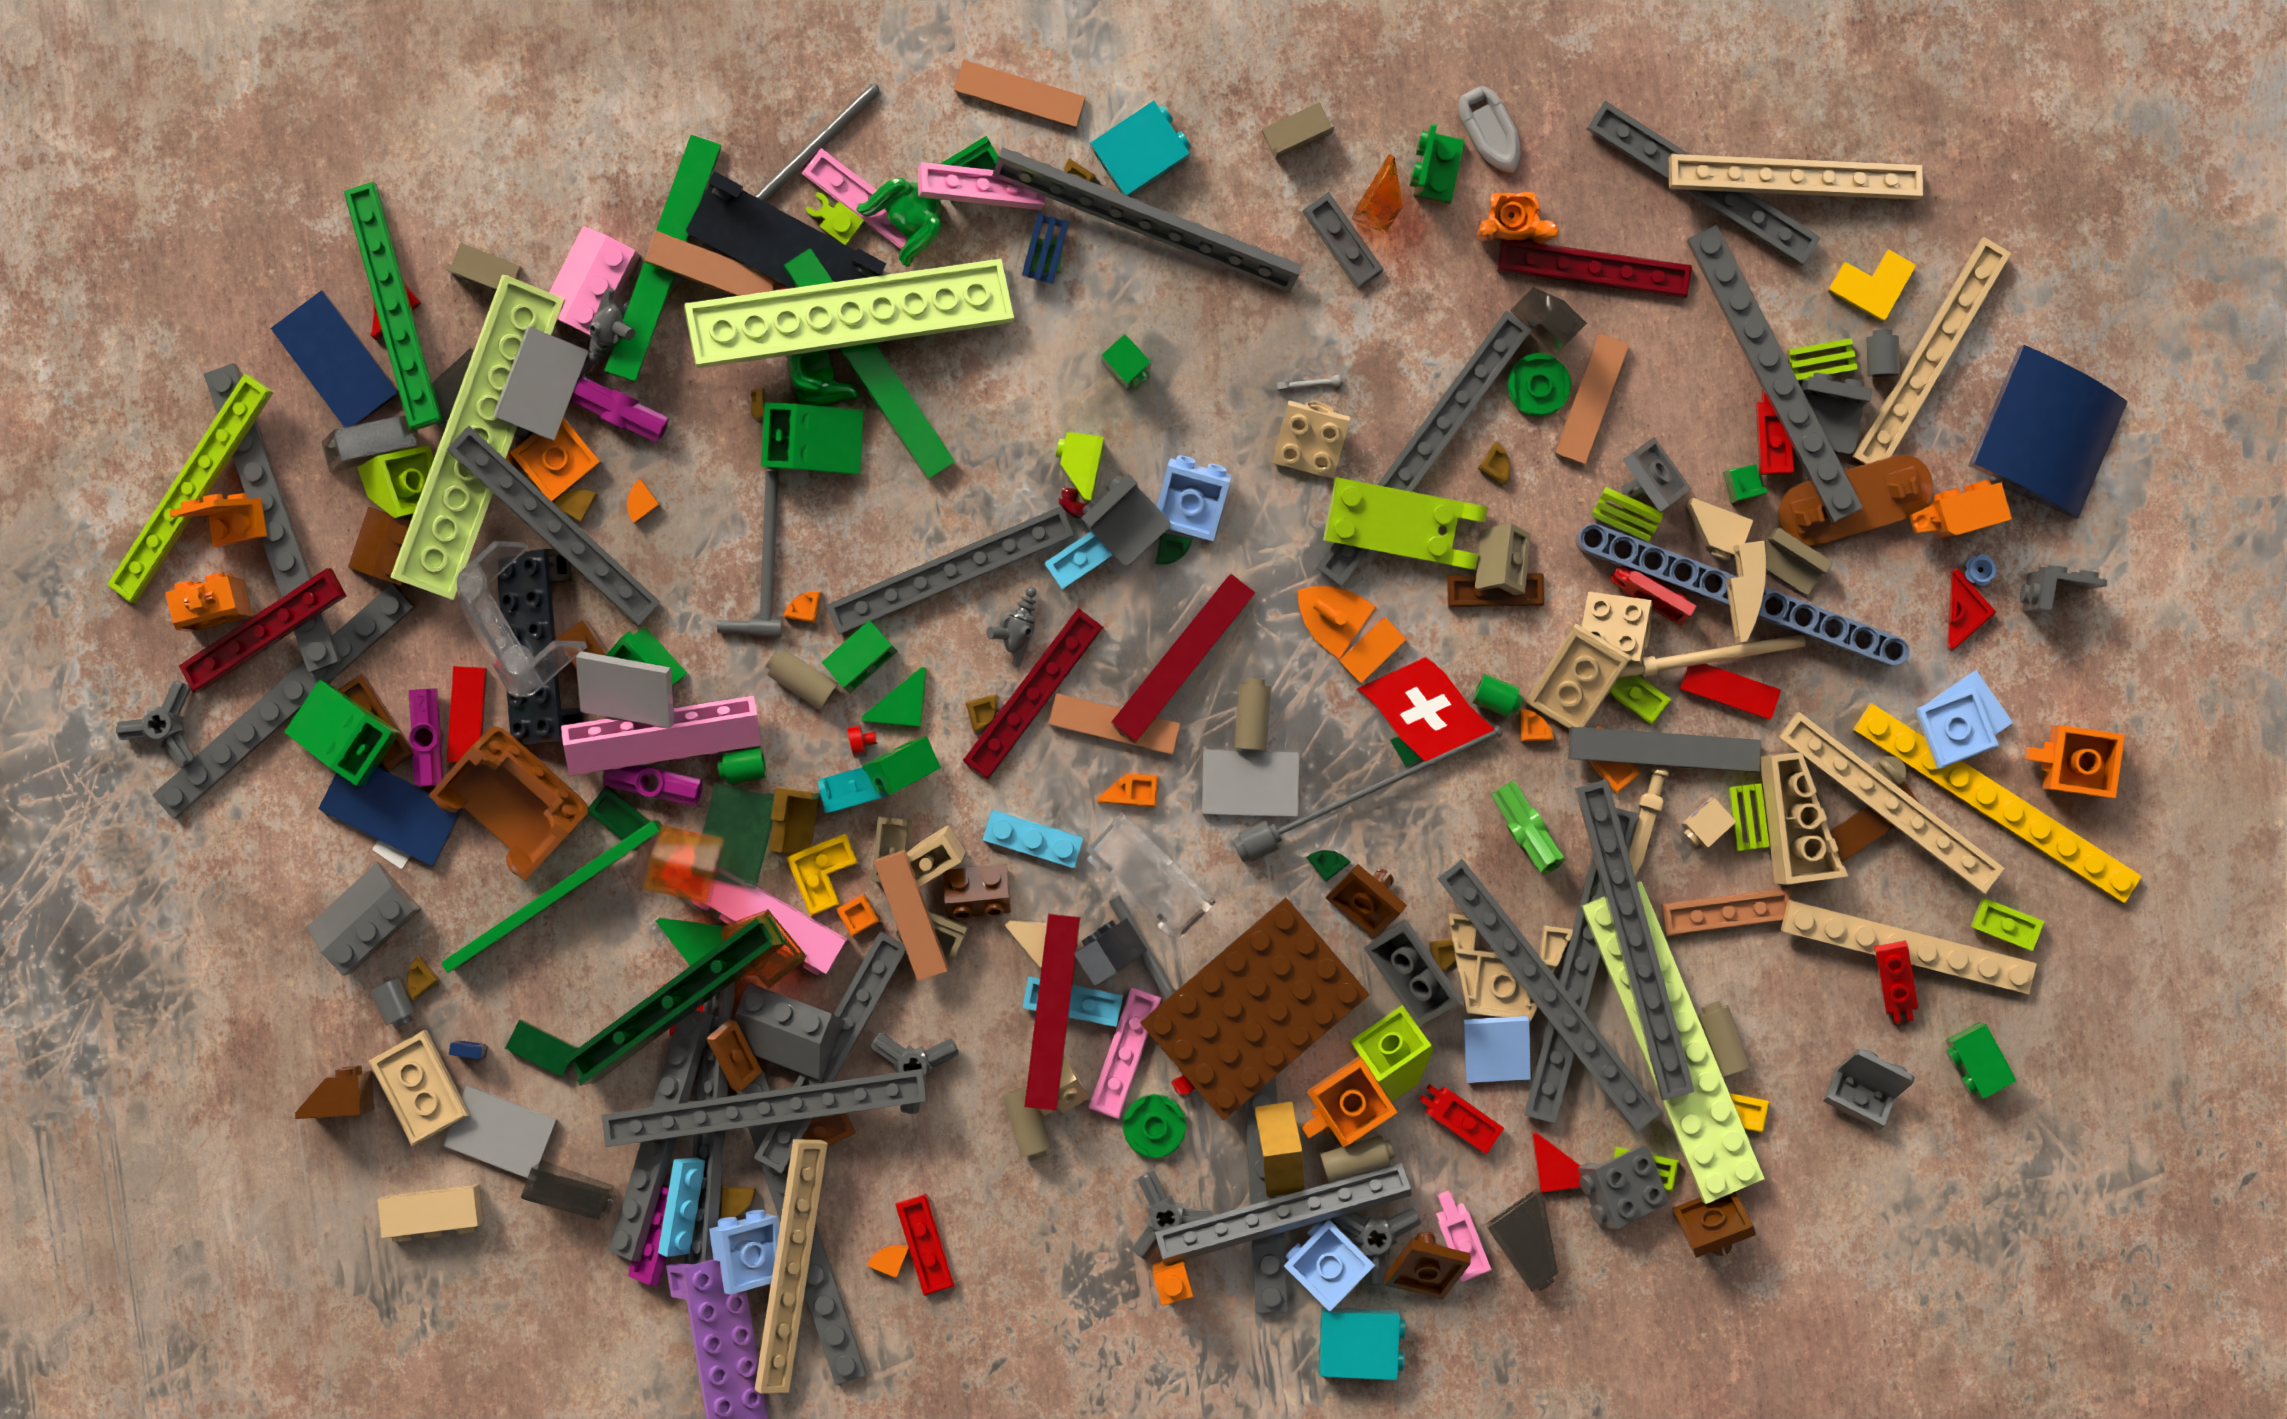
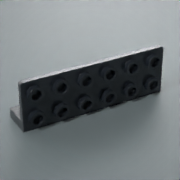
M715 171L708 182V189L686 228L687 234L788 288H796V286L783 269V266L810 248L833 282L881 276L887 264L859 248L856 251L749 194L743 190V186Z
M537 549L497 555L496 568L510 734L522 745L563 741L561 726L584 722L583 712L580 711V708L561 709L551 582L572 581L571 564L554 549Z

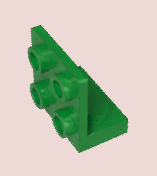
M1431 123L1428 131L1422 130L1419 137L1416 155L1421 156L1420 163L1416 162L1413 167L1409 186L1415 187L1413 194L1415 197L1451 204L1464 139L1436 134L1437 124Z
M645 627L635 634H632L630 631L624 634L605 655L671 667L672 686L687 674L686 670Z

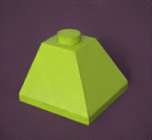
M1067 432L1065 439L1059 438L1055 457L1061 458L1060 465L1085 504H1088L1093 500L1105 444L1104 437Z
M430 445L379 455L357 468L367 497L394 518L413 515L434 457Z
M1403 1005L1350 1040L1391 1102L1419 1084L1434 1050Z

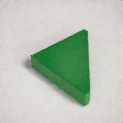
M921 667L867 711L862 716L861 721L921 727L926 668Z
M661 917L656 920V923L690 966L739 931L737 927Z

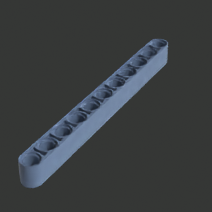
M1598 524L1587 525L1579 530L1576 535L1577 547L1587 555L1619 567H1626L1631 571H1638L1645 576L1654 577L1662 583L1730 608L1726 580L1737 577L1735 575ZM1589 530L1599 535L1600 542L1596 548L1587 546L1584 541V535ZM1617 542H1624L1628 545L1630 552L1626 559H1620L1615 555L1614 546ZM1654 553L1659 558V566L1656 570H1650L1645 566L1644 558L1646 554ZM1678 564H1683L1689 569V577L1685 582L1679 581L1675 577L1674 570ZM1709 575L1716 577L1719 581V588L1715 593H1711L1705 588L1704 582ZM1764 587L1762 604L1757 616L1758 619L1795 633L1803 634V636L1883 666L1900 665L1909 657V646L1900 637ZM1768 598L1775 599L1779 604V611L1775 615H1770L1765 610L1764 606ZM1799 609L1805 610L1809 616V621L1804 627L1799 626L1795 621V613ZM1829 620L1836 622L1839 628V632L1834 638L1829 637L1825 633V625ZM1860 631L1864 632L1869 639L1865 649H1860L1855 643V636ZM1889 643L1895 644L1898 648L1899 653L1895 660L1888 659L1885 654V648Z

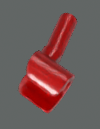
M1184 1074L1171 1081L1178 1094L1185 1095L1196 1089Z

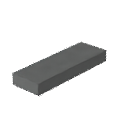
M1329 192L1302 211L1357 290L1384 271Z

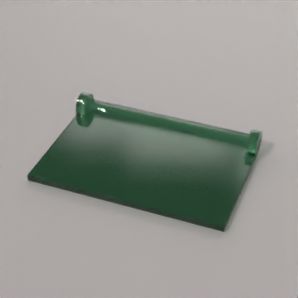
M715 782L692 874L756 889L773 824L771 814L775 794L768 793L766 795Z

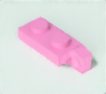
M1449 1190L1437 1194L1443 1211L1436 1213L1439 1220L1437 1222L1447 1247L1470 1253L1471 1264L1460 1277L1461 1282L1492 1271L1470 1214L1465 1209L1464 1204L1455 1205Z

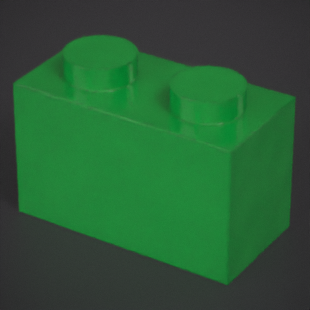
M1126 334L1121 336L1101 355L1103 365L1127 390L1132 386L1136 389L1140 388L1151 377V361Z
M1978 1022L1945 1040L1949 1046L1946 1053L1955 1067L1959 1065L1964 1074L1961 1081L1970 1095L1975 1094L1976 1097L1984 1099L2017 1081L1987 1024Z

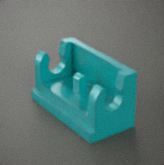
M863 767L818 779V787L825 813H831L890 796L885 788L880 794L875 791Z

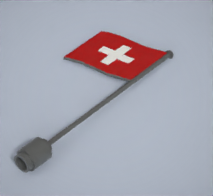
M1424 657L1356 688V690L1365 695L1379 709L1400 739L1424 762L1279 829L1276 828L1275 824L1268 826L1266 820L1239 832V836L1232 839L1242 862L1249 859L1253 862L1279 850L1277 843L1282 841L1281 834L1495 736L1500 738L1503 734L1501 727L1494 726L1493 728L1472 709L1446 673L1428 658Z

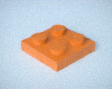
M564 416L554 441L534 433L510 452L542 493L553 503L602 463Z

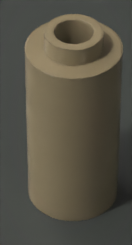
M786 649L781 653L775 651L765 666L770 669L767 676L819 710L826 706L839 685Z
M1246 678V684H1239L1234 748L1266 750L1271 686H1265L1264 679Z
M1720 1001L1703 1006V1013L1699 1014L1698 1018L1722 1076L1731 1075L1750 1067L1729 1006H1721Z
M1023 1087L1003 1094L1002 1098L1020 1157L1027 1156L1028 1161H1033L1047 1156L1046 1150L1050 1149L1051 1145L1040 1110L1024 1107L1027 1087Z
M1382 1135L1320 1154L1329 1183L1391 1166L1390 1159L1395 1158L1390 1140L1383 1141Z

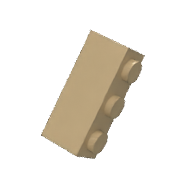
M479 1184L386 1195L377 1199L382 1238L392 1237V1242L411 1240V1234L423 1233L424 1238L443 1236L444 1230L455 1229L456 1234L475 1232L476 1226L484 1222Z

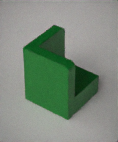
M1756 464L1737 469L1733 468L1723 472L1731 503L1768 493L1767 487L1762 488Z

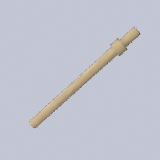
M1801 634L1657 659L1654 656L1644 657L1642 665L1628 663L1618 678L1639 674L1647 677L1657 675L1658 671L1805 647V638Z

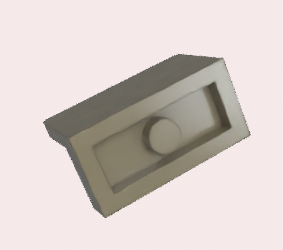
M1319 102L1263 128L1262 133L1276 160L1332 134L1335 126L1332 121L1329 122Z
M460 243L452 265L446 263L444 269L455 276L496 291L502 275L518 279L522 267Z
M1511 523L1483 529L1480 535L1475 588L1482 591L1499 587L1513 595L1525 594L1531 534Z
M1780 528L1774 529L1765 542L1766 571L1804 595L1810 593L1821 574L1827 573L1833 563Z

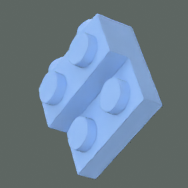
M1179 455L1176 460L1170 458L1157 508L1169 519L1170 530L1214 541L1232 475L1226 474V468L1220 465L1208 464V467L1204 468L1195 465L1196 461L1187 456Z
M752 1210L745 1213L746 1219L737 1221L736 1217L719 1219L717 1221L718 1226L709 1229L713 1259L720 1262L725 1294L732 1295L771 1284L779 1235L778 1216L765 1214V1210Z
M1328 1220L1326 1223L1323 1221L1317 1222L1307 1233L1311 1238L1303 1246L1297 1243L1287 1253L1285 1257L1289 1261L1284 1267L1331 1312L1376 1265L1332 1220Z

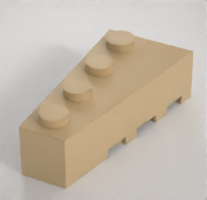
M1794 752L1760 756L1774 883L1794 884L1848 877L1845 866H1842L1837 853L1839 850L1835 839L1831 837L1825 812L1820 807L1815 794L1817 791L1803 753Z

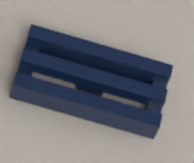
M1038 213L1022 272L1023 277L1053 284L1069 221ZM1046 223L1048 227L1036 273L1031 272L1030 269L1042 224ZM1058 226L1061 228L1049 274L1046 276L1042 273L1054 227Z

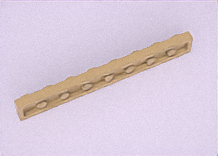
M1671 154L1668 158L1669 189L1919 200L1923 196L1922 165Z
M1985 237L1980 239L1854 452L1853 459L1864 465L1892 456L2010 257L2011 252Z
M1797 712L1778 736L1780 740L1793 750L1802 752L1806 760L1982 894H1986L2005 869L1802 713Z
M1788 900L1781 927L1782 932L1875 955L1874 946L1906 940L1912 965L2026 994L2030 993L2037 965L2034 962Z
M793 1139L755 1390L760 1394L789 1393L828 1145L823 1140Z

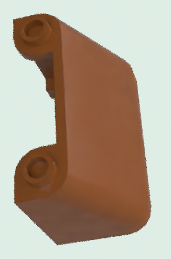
M495 726L490 728L471 746L428 795L444 811L457 812L464 807L511 850L506 855L507 866L513 874L518 875L524 881L532 875L588 813L587 804L574 790L509 732Z

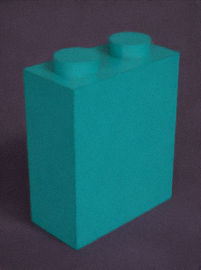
M1154 100L1090 142L1091 150L1119 192L1130 198L1188 160L1190 156L1188 149L1191 148L1189 141L1181 131L1176 134L1170 125L1173 118L1164 105L1158 107Z
M1321 1307L1319 1376L1397 1380V1371H1403L1404 1352H1398L1399 1339H1405V1320L1400 1319V1314L1397 1310L1334 1308L1329 1312L1325 1307Z

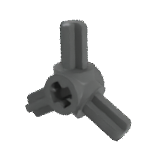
M173 681L161 707L156 705L155 710L144 714L143 719L120 721L117 723L116 733L118 739L145 738L148 742L156 741L159 747L167 748L180 768L192 764L195 760V755L182 737L185 732L182 722L184 717L179 715L191 691V687L183 682ZM161 724H166V727L161 728Z
M879 1033L871 1044V1048L894 1064L892 1069L897 1073L910 1071V1068L906 1070L905 1064L909 1063L912 1058L918 1059L917 1064H922L925 1084L927 1083V1075L934 1073L933 1067L959 1055L958 1047L953 1039L945 1040L926 1050L923 1046L914 1049L909 1045L905 1049L884 1033ZM920 1103L900 1105L901 1112L907 1114H916L920 1109Z
M1149 1171L1138 1178V1182L1149 1203V1206L1146 1207L1149 1216L1145 1220L1148 1226L1132 1250L1136 1255L1147 1260L1157 1247L1155 1232L1213 1216V1212L1210 1210L1183 1208V1203H1175L1172 1196H1166L1156 1173ZM1168 1209L1171 1210V1218H1174L1172 1222L1166 1220L1163 1224L1160 1223V1215H1157L1158 1212L1165 1213Z
M1410 1208L1387 1221L1384 1217L1375 1220L1371 1216L1366 1220L1355 1212L1333 1218L1335 1223L1356 1235L1355 1241L1361 1244V1251L1376 1265L1365 1276V1282L1369 1285H1382L1384 1283L1385 1255H1389L1390 1246L1397 1243L1395 1238L1421 1224V1220L1414 1208ZM1376 1230L1379 1234L1385 1233V1237L1381 1236L1382 1242L1380 1244H1376L1374 1240L1368 1242V1238H1372L1370 1234L1372 1231Z

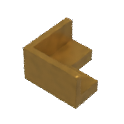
M776 787L771 819L774 822L769 851L796 853L812 846L820 793Z
M1293 1102L1255 1107V1116L1263 1154L1266 1195L1270 1197L1305 1190L1302 1148Z

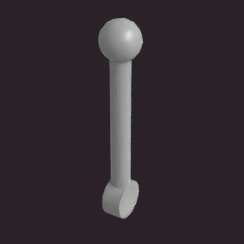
M1334 375L1331 379L1276 383L1277 390L1332 385L1338 388L1342 386L1343 378L1340 375Z

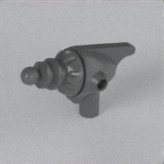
M612 288L605 290L596 315L590 324L592 339L590 341L589 350L591 352L589 357L592 361H598L610 345L620 342L622 338L629 341L635 335V330L624 324L621 312L614 303V290Z
M1034 587L1026 589L1027 596H1021L1022 602H1017L1018 609L1010 611V616L1007 615L1001 619V627L989 626L987 629V637L989 639L1004 640L1006 650L1013 655L1012 664L1015 667L1021 666L1035 629L1033 624L1035 619L1031 614V611H1035L1032 605L1036 603L1032 599L1037 592Z

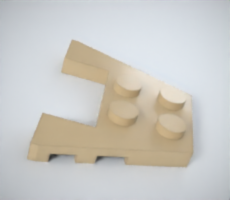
M1448 913L1449 928L1465 1011L1467 1013L1496 1017L1528 1016L1529 1021H1531L1538 1007L1496 953L1474 950L1476 928L1468 917L1463 914ZM1543 925L1539 956L1553 973L1559 964L1568 941L1572 937L1573 929Z

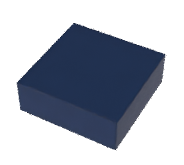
M456 1040L450 1044L449 1055L482 1059L487 1055L488 1046L483 1043Z

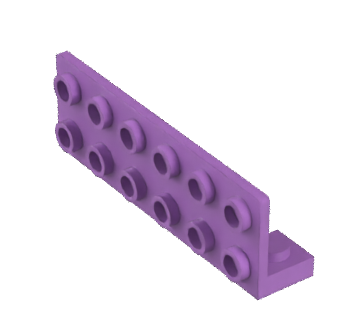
M714 1259L693 1265L678 1262L666 1265L671 1297L686 1299L706 1419H768L764 1393L760 1394L755 1390L759 1362L747 1290L732 1295L725 1294L720 1262Z

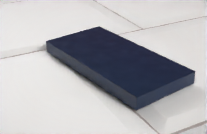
M321 290L270 328L347 431L352 430L399 394L397 388L324 291Z
M380 767L376 768L364 786H356L336 773L318 808L431 866H435L463 810L461 808L457 812H449L440 809L436 802L428 796L430 792Z

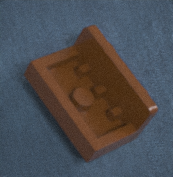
M1007 864L949 869L943 873L944 898L948 918L966 920L973 916L983 915L998 917L1011 912Z

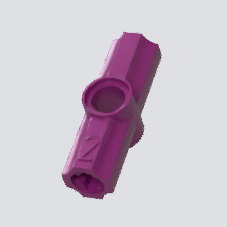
M583 376L577 382L570 400L576 405L600 415L601 419L623 430L629 429L656 443L663 437L670 420L665 415L640 405L638 400L614 389L612 391Z
M438 688L409 690L411 721L409 741L413 752L415 786L438 785L444 778L441 745L444 735L440 728ZM424 728L429 729L433 733V741L429 746L422 744L419 738L420 732Z
M642 765L604 770L602 776L603 786L697 807L701 799L703 790V779ZM651 774H655L659 779V786L655 791H651L647 786V779Z

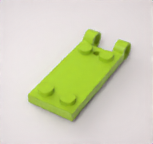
M1335 477L1323 540L1476 570L1479 554L1452 549L1458 517L1485 522L1488 507ZM1441 526L1446 528L1444 535L1438 533V529Z

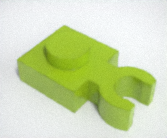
M817 192L815 196L823 202V206L817 211L807 206L805 208L807 213L813 218H823L824 221L820 228L837 241L848 246L865 223L864 220L839 201L832 208L827 197Z

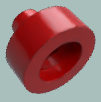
M860 725L847 728L854 759L866 757V747L878 744L875 732L863 734Z

